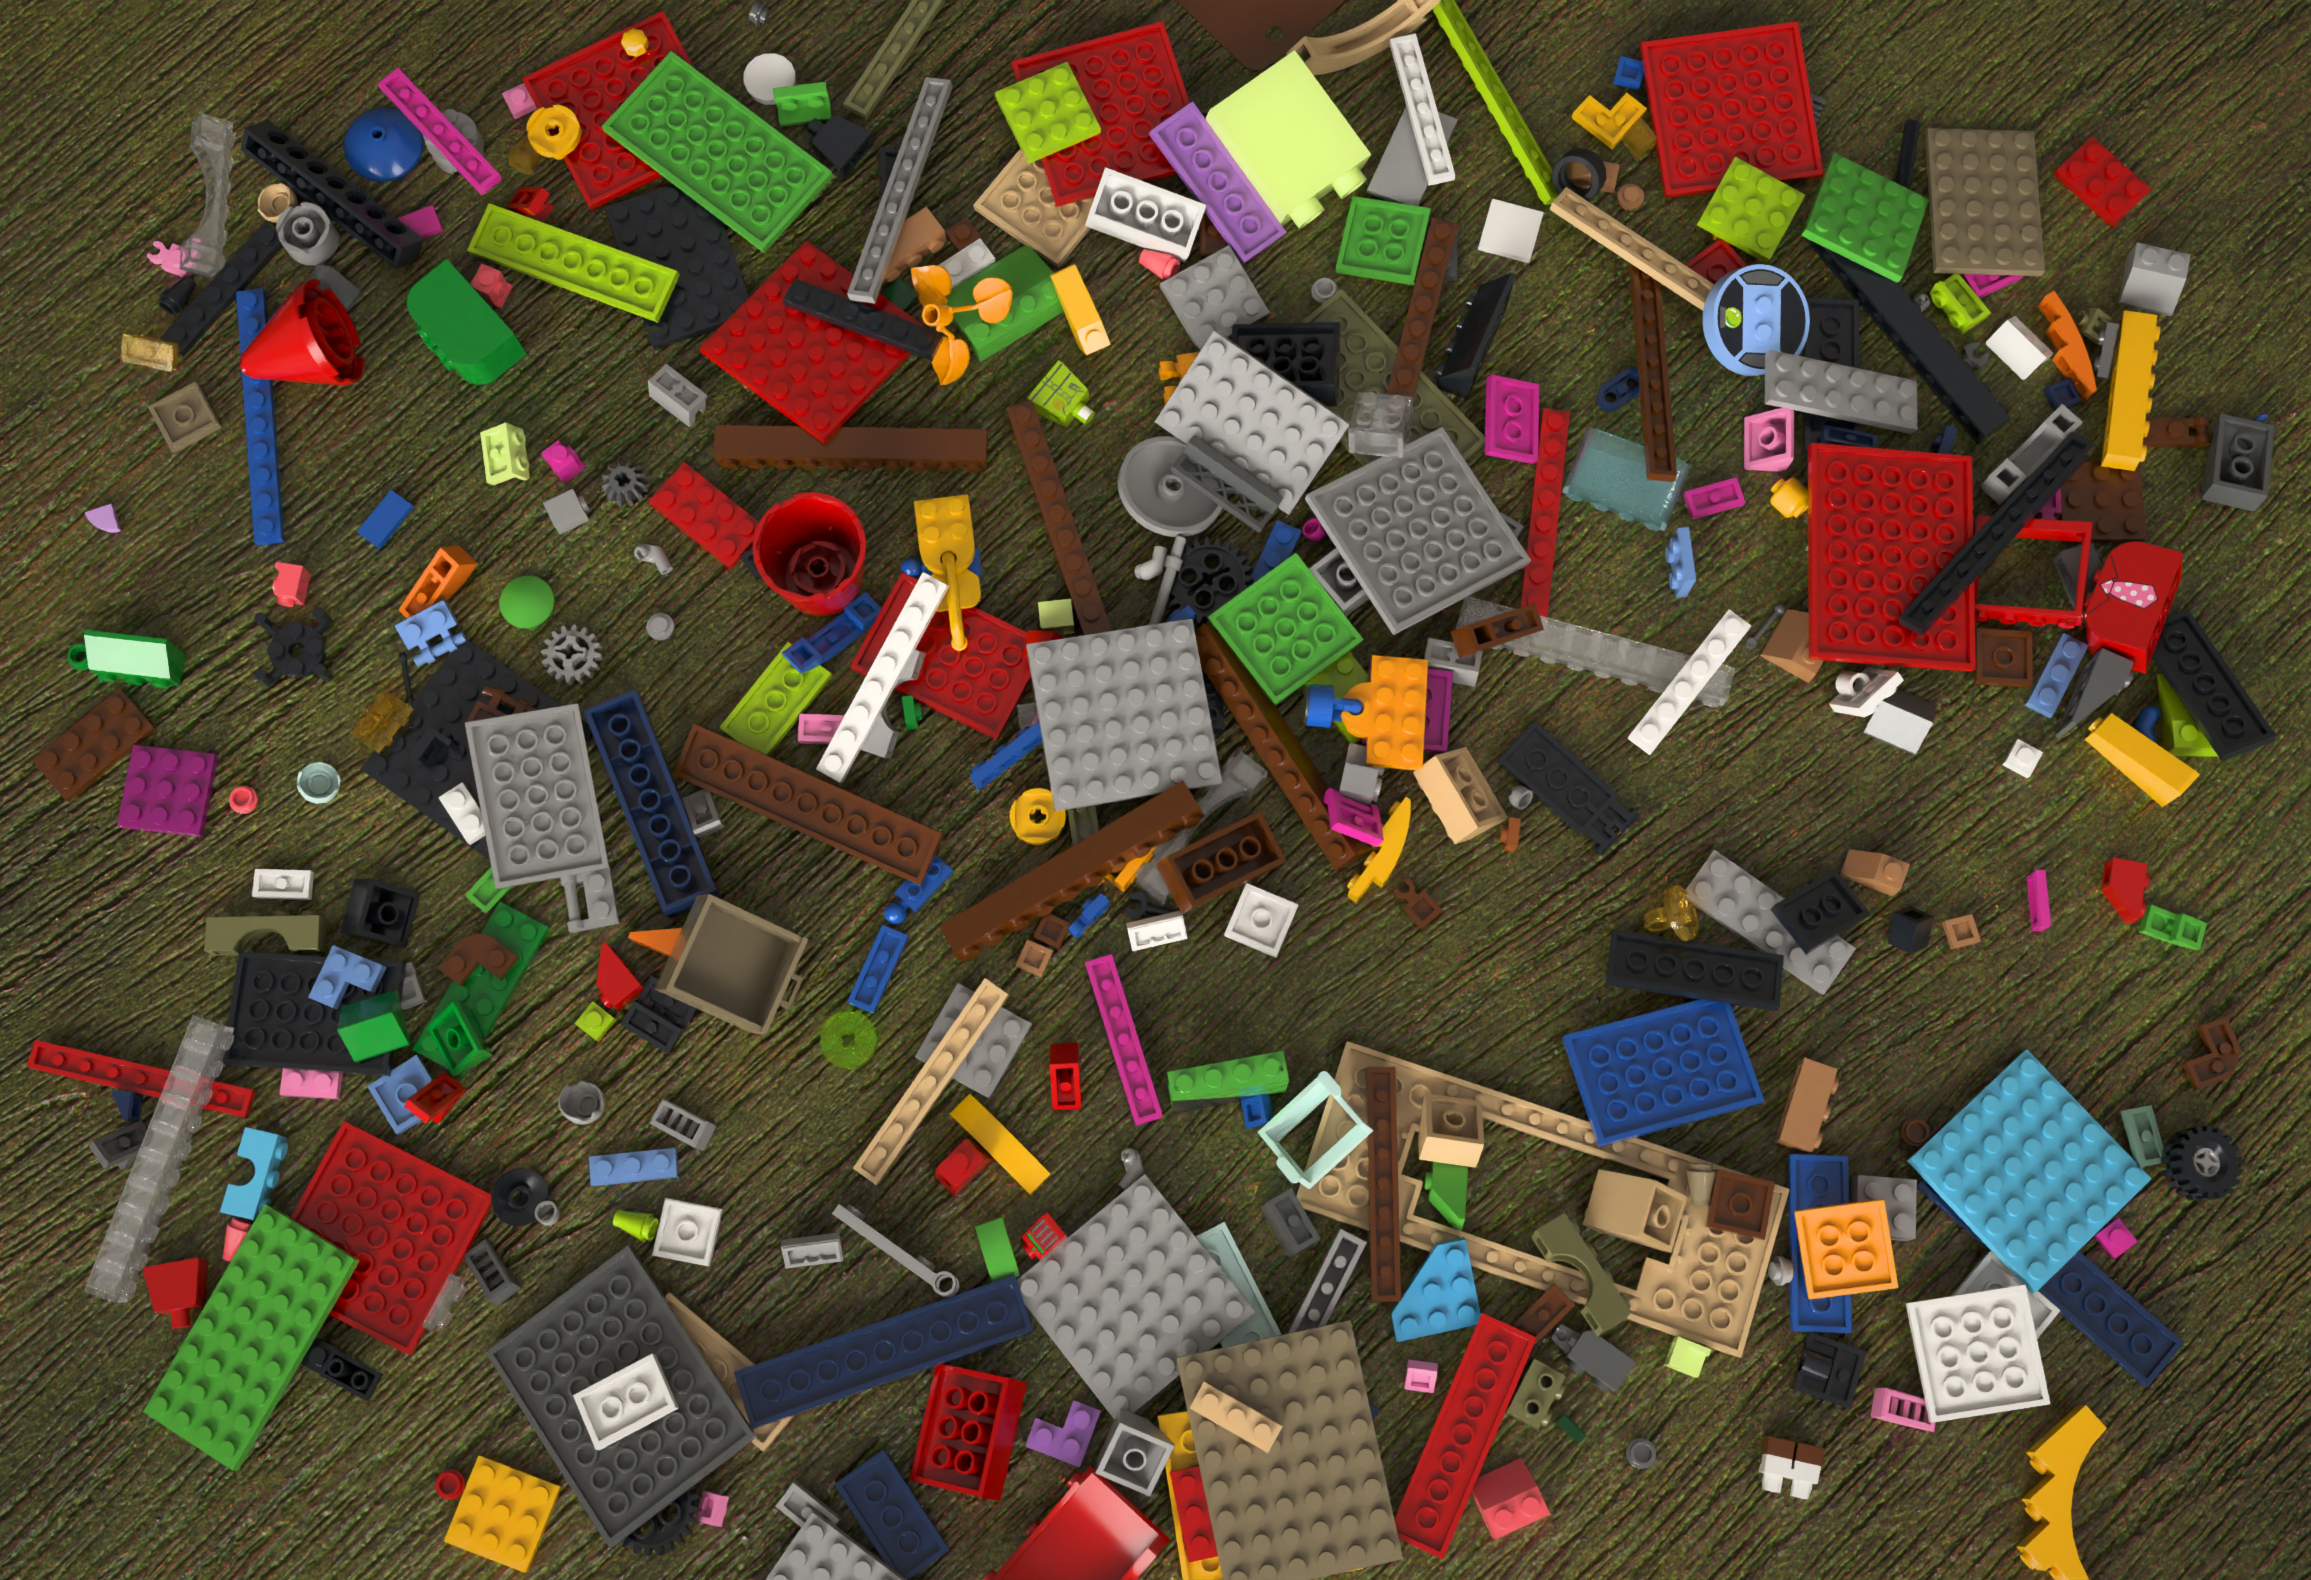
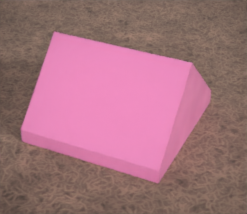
M1778 408L1744 417V469L1786 472L1794 459V410Z

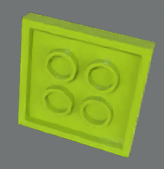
M1068 62L995 92V98L1028 164L1101 133V128Z
M1734 157L1697 226L1767 264L1803 201L1805 194Z

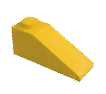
M1073 264L1050 274L1078 348L1085 355H1088L1110 345L1100 316L1076 265Z

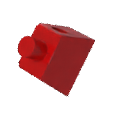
M974 1138L965 1139L936 1168L935 1178L956 1198L994 1158Z
M192 1258L143 1267L144 1277L155 1313H171L173 1329L190 1327L189 1310L202 1308L206 1304L208 1259Z

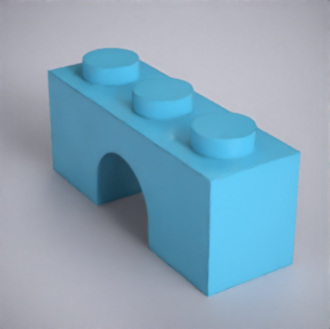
M245 1127L237 1156L250 1159L254 1163L255 1175L246 1185L236 1186L228 1184L220 1210L221 1213L255 1220L264 1204L271 1205L269 1198L272 1188H275L279 1181V1164L285 1158L288 1150L286 1137Z

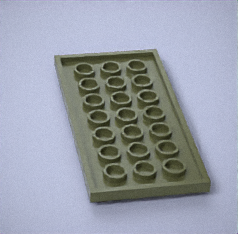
M1342 289L1301 322H1340L1337 406L1327 407L1351 423L1340 439V442L1363 466L1443 427L1465 462L1485 446V436L1422 371H1420L1408 422L1381 417L1398 347Z

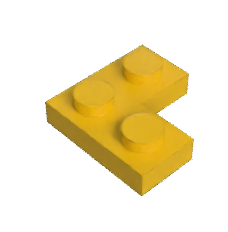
M1628 93L1611 110H1608L1589 95L1573 112L1571 118L1613 150L1646 114L1647 108Z

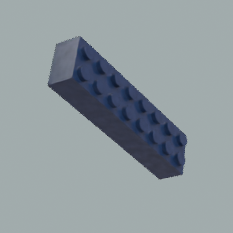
M634 689L583 710L663 913L670 919L691 910L697 895L711 894L717 898L722 897L700 841L692 830L682 796L640 694Z

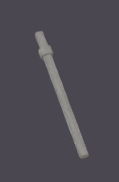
M1176 536L1171 554L1166 558L1164 564L1166 570L1149 625L1161 623L1176 572L1180 571L1183 562L1181 556L1187 540L1184 537Z

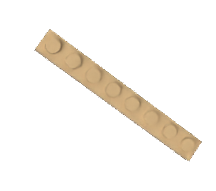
M1567 187L1553 201L1549 210L1702 311L1704 310L1707 296L1714 286L1713 283Z
M987 978L982 981L853 1167L854 1170L875 1185L880 1183L1009 997L1008 993Z

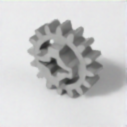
M572 625L571 631H568L565 626H561V634L558 635L553 631L551 633L554 639L552 641L545 639L544 642L548 649L541 650V653L547 658L542 661V664L545 667H549L547 673L551 677L556 675L555 679L559 683L565 678L569 686H572L574 679L583 684L584 676H587L589 679L593 678L591 674L592 669L600 670L596 661L603 660V656L597 653L602 650V646L600 643H595L597 637L594 633L589 635V631L585 627L579 632L576 625ZM580 640L588 644L589 650H587L585 647H581L582 644L580 643ZM555 660L563 663L564 670L557 667Z

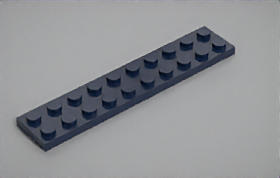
M1922 1177L1917 1183V1189L1985 1249L1991 1251ZM2080 1251L2038 1290V1292L2061 1310L2059 1313L2143 1387H2148L2184 1344L2180 1338Z
M1013 1275L735 1371L734 1374L750 1426L754 1430L1033 1332V1328L1016 1277Z

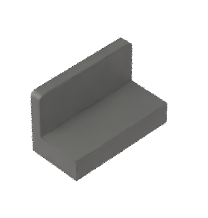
M1292 1188L1267 1201L1261 1207L1262 1213L1288 1258L1295 1256L1321 1239Z

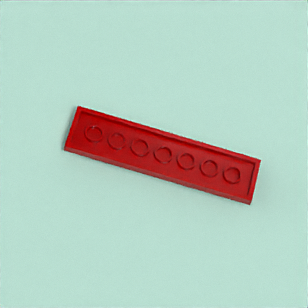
M1481 1313L1394 1520L1400 1540L1443 1560L1537 1337Z

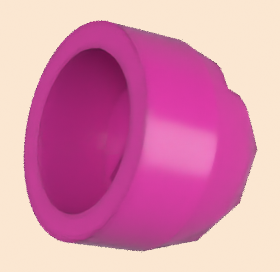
M1317 518L1308 520L1302 528V533L1312 542L1322 541L1327 533Z

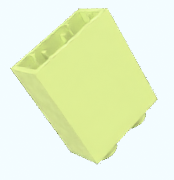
M1295 50L1211 108L1207 114L1206 120L1282 226L1292 219L1299 229L1303 228L1325 210L1318 200L1332 190H1335L1339 197L1343 199L1367 180L1361 170L1371 156V153Z

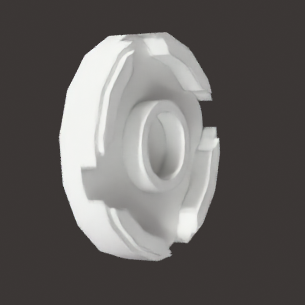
M775 53L762 54L748 63L744 71V85L751 98L756 102L764 105H776L773 88L796 85V73L791 62L784 56Z

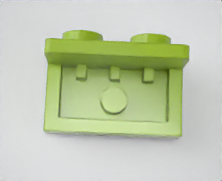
M1953 274L1943 282L1941 280L1938 281L1929 293L1933 303L1938 308H1942L1947 314L1951 325L1959 329L1962 334L1991 314L1960 274Z

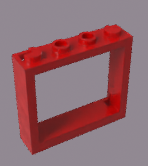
M1977 515L1975 535L1992 516ZM2031 519L2014 537L2082 542L2074 611L1977 604L1980 583L1979 575L1974 580L1975 621L1986 622L1988 619L1999 620L2004 624H2015L2018 621L2028 622L2032 626L2057 624L2059 627L2066 629L2082 626L2093 522Z

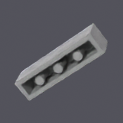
M1342 1229L1337 1231L1287 1333L1326 1325L1367 1242Z

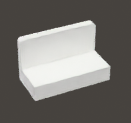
M2016 316L2008 319L1986 341V345L2022 380H2025L2040 364L2047 361L2054 354Z

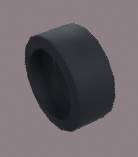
M1575 148L1569 150L1555 164L1552 171V181L1559 194L1567 187L1589 201L1603 188L1606 181V168L1603 160L1595 152L1586 148ZM1570 162H1579L1584 165L1591 173L1592 186L1588 189L1575 186L1567 176V165Z

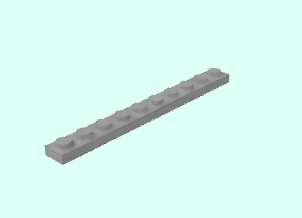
M925 78L847 292L850 300L874 304L876 302L953 87L951 80Z

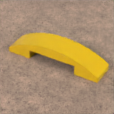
M971 1094L950 1113L1030 1195L1051 1175Z

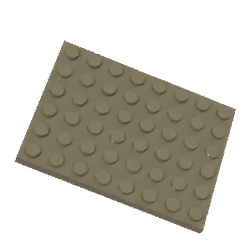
M1351 1320L1176 1357L1223 1580H1311L1403 1559ZM1203 1381L1283 1426L1268 1453L1189 1408Z

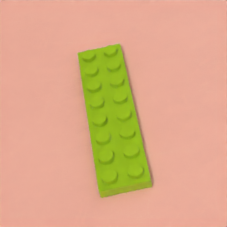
M490 203L467 249L471 255L658 323L680 276L676 270Z

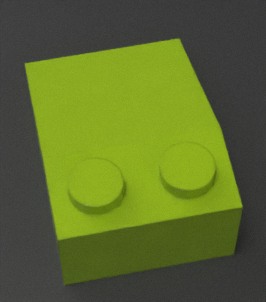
M2158 674L2162 748L2174 756L2218 757L2164 675Z

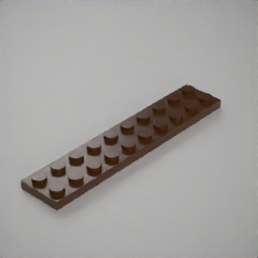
M696 723L692 725L672 774L918 885L924 884L944 836V833Z

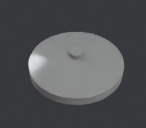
M1170 436L1153 437L1144 440L1128 452L1118 473V491L1126 510L1142 526L1161 535L1186 537L1200 533L1212 525L1221 512L1222 507L1170 471L1187 446L1186 443L1177 437ZM1186 459L1180 466L1188 473L1196 472L1195 466ZM1204 478L1205 484L1208 487L1219 488L1217 481L1213 478Z

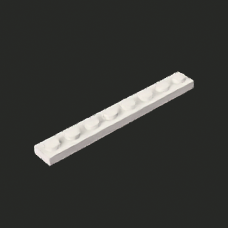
M924 572L922 573L816 768L818 771L839 783H843L947 592L948 585Z

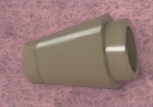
M1689 1163V1170H1686L1692 1205L1709 1206L1716 1174L1713 1171V1164Z

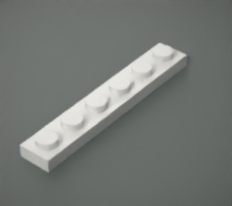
M1416 33L1390 39V48L1428 185L1455 180L1454 168Z
M1729 609L1627 739L1651 755L1744 637L1751 625Z

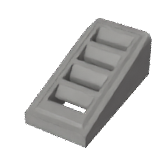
M662 1098L649 1124L701 1151L706 1148L716 1129V1125ZM671 1108L674 1111L672 1112L666 1125H664L662 1123ZM680 1114H682L683 1116L677 1128L674 1130L673 1127L675 1126ZM690 1120H693V1123L691 1124L686 1136L683 1135Z

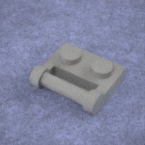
M610 867L560 878L561 886L565 888L569 913L568 932H580L620 924L612 869ZM578 884L584 885L589 919L581 920L576 892V885Z

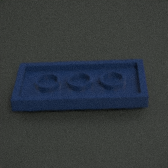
M882 1450L834 1484L884 1562L907 1580L950 1550L885 1450Z

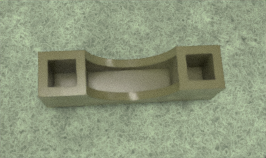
M282 911L273 912V916H262V913L246 912L245 917H234L233 913H217V917H206L204 951L213 956L239 955V951L244 952L246 946L257 936L265 933H279L286 940L289 949L297 954H326L328 920L315 911H302L301 916H291V913Z
M1563 1213L1534 1232L1531 1238L1547 1262L1561 1261L1569 1263L1576 1267L1584 1276L1588 1286V1298L1581 1313L1597 1337L1628 1318L1632 1313L1629 1309L1631 1308L1629 1300L1623 1293L1617 1291L1613 1285L1614 1280L1611 1273L1605 1267L1602 1268L1596 1260L1597 1254L1594 1248L1589 1243L1584 1242L1580 1236L1579 1226L1572 1218L1569 1219Z

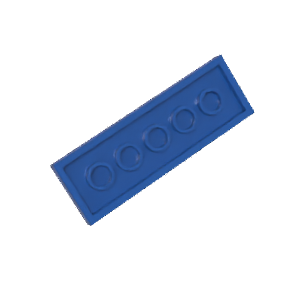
M1789 1154V1260L1793 1265V1278L1790 1282V1331L1850 1334L1852 1333L1851 1294L1808 1299L1794 1210L1849 1203L1848 1156Z

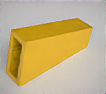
M2112 713L2104 719L2099 716L2088 727L2091 733L2085 740L2161 807L2182 795L2200 775L2190 766Z

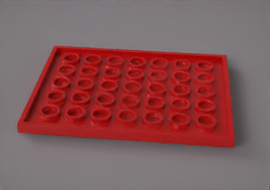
M1811 443L1808 446L1809 659L1968 672L1976 669L1974 581L1923 636L1899 624V616L1973 538L1972 456Z

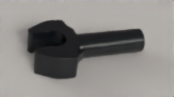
M1140 891L1129 894L1128 898L1132 901L1140 902L1141 908L1139 910L1125 908V913L1134 921L1141 920L1146 915L1159 916L1178 911L1150 904L1146 893Z

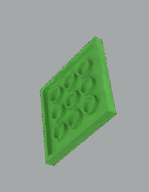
M1834 152L1828 161L1801 236L1898 283L1906 269L1929 199Z
M1297 553L1286 559L1207 618L1274 707L1364 640Z

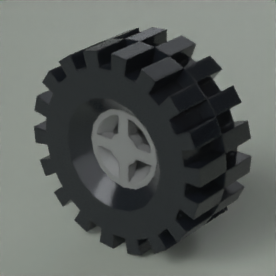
M2206 1125L2178 1131L2175 1133V1136H2171L2167 1140L2171 1145L2163 1147L2162 1152L2166 1153L2167 1156L2161 1158V1164H2166L2167 1169L2162 1171L2164 1176H2170L2171 1178L2167 1182L2169 1186L2178 1187L2175 1193L2179 1196L2186 1195L2185 1199L2190 1201H2206L2225 1197L2224 1195L2234 1191L2231 1187L2238 1186L2240 1182L2236 1179V1176L2242 1175L2243 1169L2238 1168V1164L2243 1163L2242 1157H2236L2235 1152L2239 1151L2237 1145L2231 1146L2230 1142L2233 1139L2230 1135L2222 1136L2223 1130L2220 1128L2213 1129V1126Z

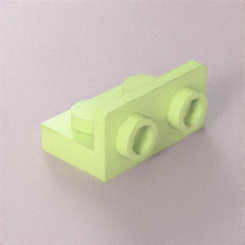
M503 423L480 432L486 481L488 484L496 485L514 477L521 480L530 478L525 446L526 438L522 428Z

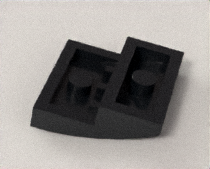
M653 974L647 981L638 1000L633 1001L621 1026L669 1054L686 1031L698 1009L655 990L660 977Z

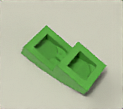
M2150 904L2146 905L2138 932L2171 944L2200 950L2207 923L2184 913L2174 914Z
M1000 1216L974 1225L991 1281L995 1282L1013 1275L1019 1277L1020 1271L1003 1217Z

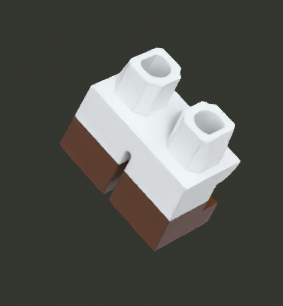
M1763 1436L1762 1462L1759 1467V1472L1763 1473L1762 1490L1780 1493L1782 1480L1787 1478L1792 1480L1790 1496L1808 1499L1812 1490V1484H1818L1825 1448L1795 1443L1794 1441L1771 1436Z

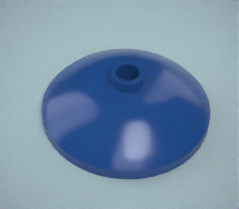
M390 107L372 109L360 115L350 125L344 139L345 156L352 169L360 176L376 182L393 181L408 174L419 162L424 148V138L420 130L401 110ZM378 134H382L380 138H375Z

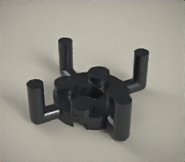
M316 608L313 611V616L319 621L314 627L292 622L280 629L265 614L257 613L254 620L273 636L267 652L275 668L269 674L264 669H258L255 672V677L265 686L272 687L283 675L295 679L299 677L306 678L316 674L325 682L333 680V674L323 665L326 659V643L322 637V634L332 624V618L322 608ZM297 645H303L305 648L303 655L297 658L292 657L293 648Z

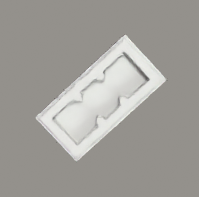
M1180 911L1126 923L1132 951L1188 939L1183 914Z

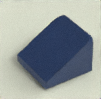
M112 1091L113 1098L123 1120L131 1123L138 1122L140 1120L142 1095L129 1091Z

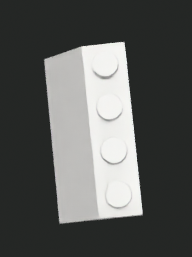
M1105 167L1085 226L1148 250L1175 255L1177 260L1185 263L1191 251L1206 205Z

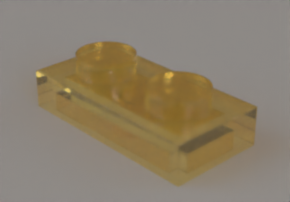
M130 333L122 335L121 361L169 372L177 370L178 344Z

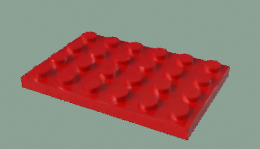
M901 572L850 666L851 670L867 676L916 586L917 579ZM976 607L961 609L964 636L967 638L968 645L964 650L957 651L951 645L952 634L949 612L936 611L915 649L926 653L918 679L905 681L893 690L905 696L913 695L915 701L998 741L1031 680L1029 661L1021 657L1028 632Z

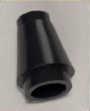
M183 275L159 294L160 299L157 301L159 306L171 315L182 312L196 287V283L188 276Z

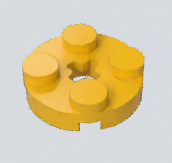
M553 105L552 108L547 109L542 107L536 110L527 122L528 139L532 148L540 155L556 160L564 159L567 154L572 152L577 147L582 135V129L575 114L562 105ZM560 127L557 135L550 136L548 131L550 128Z
M1034 788L1022 793L1023 795L1014 801L1010 810L1011 826L1017 837L1032 845H1044L1057 840L1066 824V811L1054 810L1052 793L1047 789ZM1036 810H1041L1042 815H1046V819L1041 820L1039 824H1036L1035 820L1030 819V815H1035Z

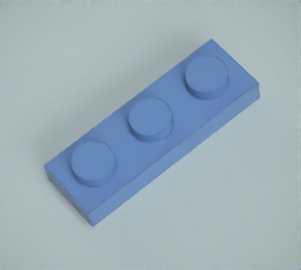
M2065 633L2061 634L2025 706L2051 718L2075 674L2088 645Z
M676 1148L589 1156L591 1186L679 1178Z

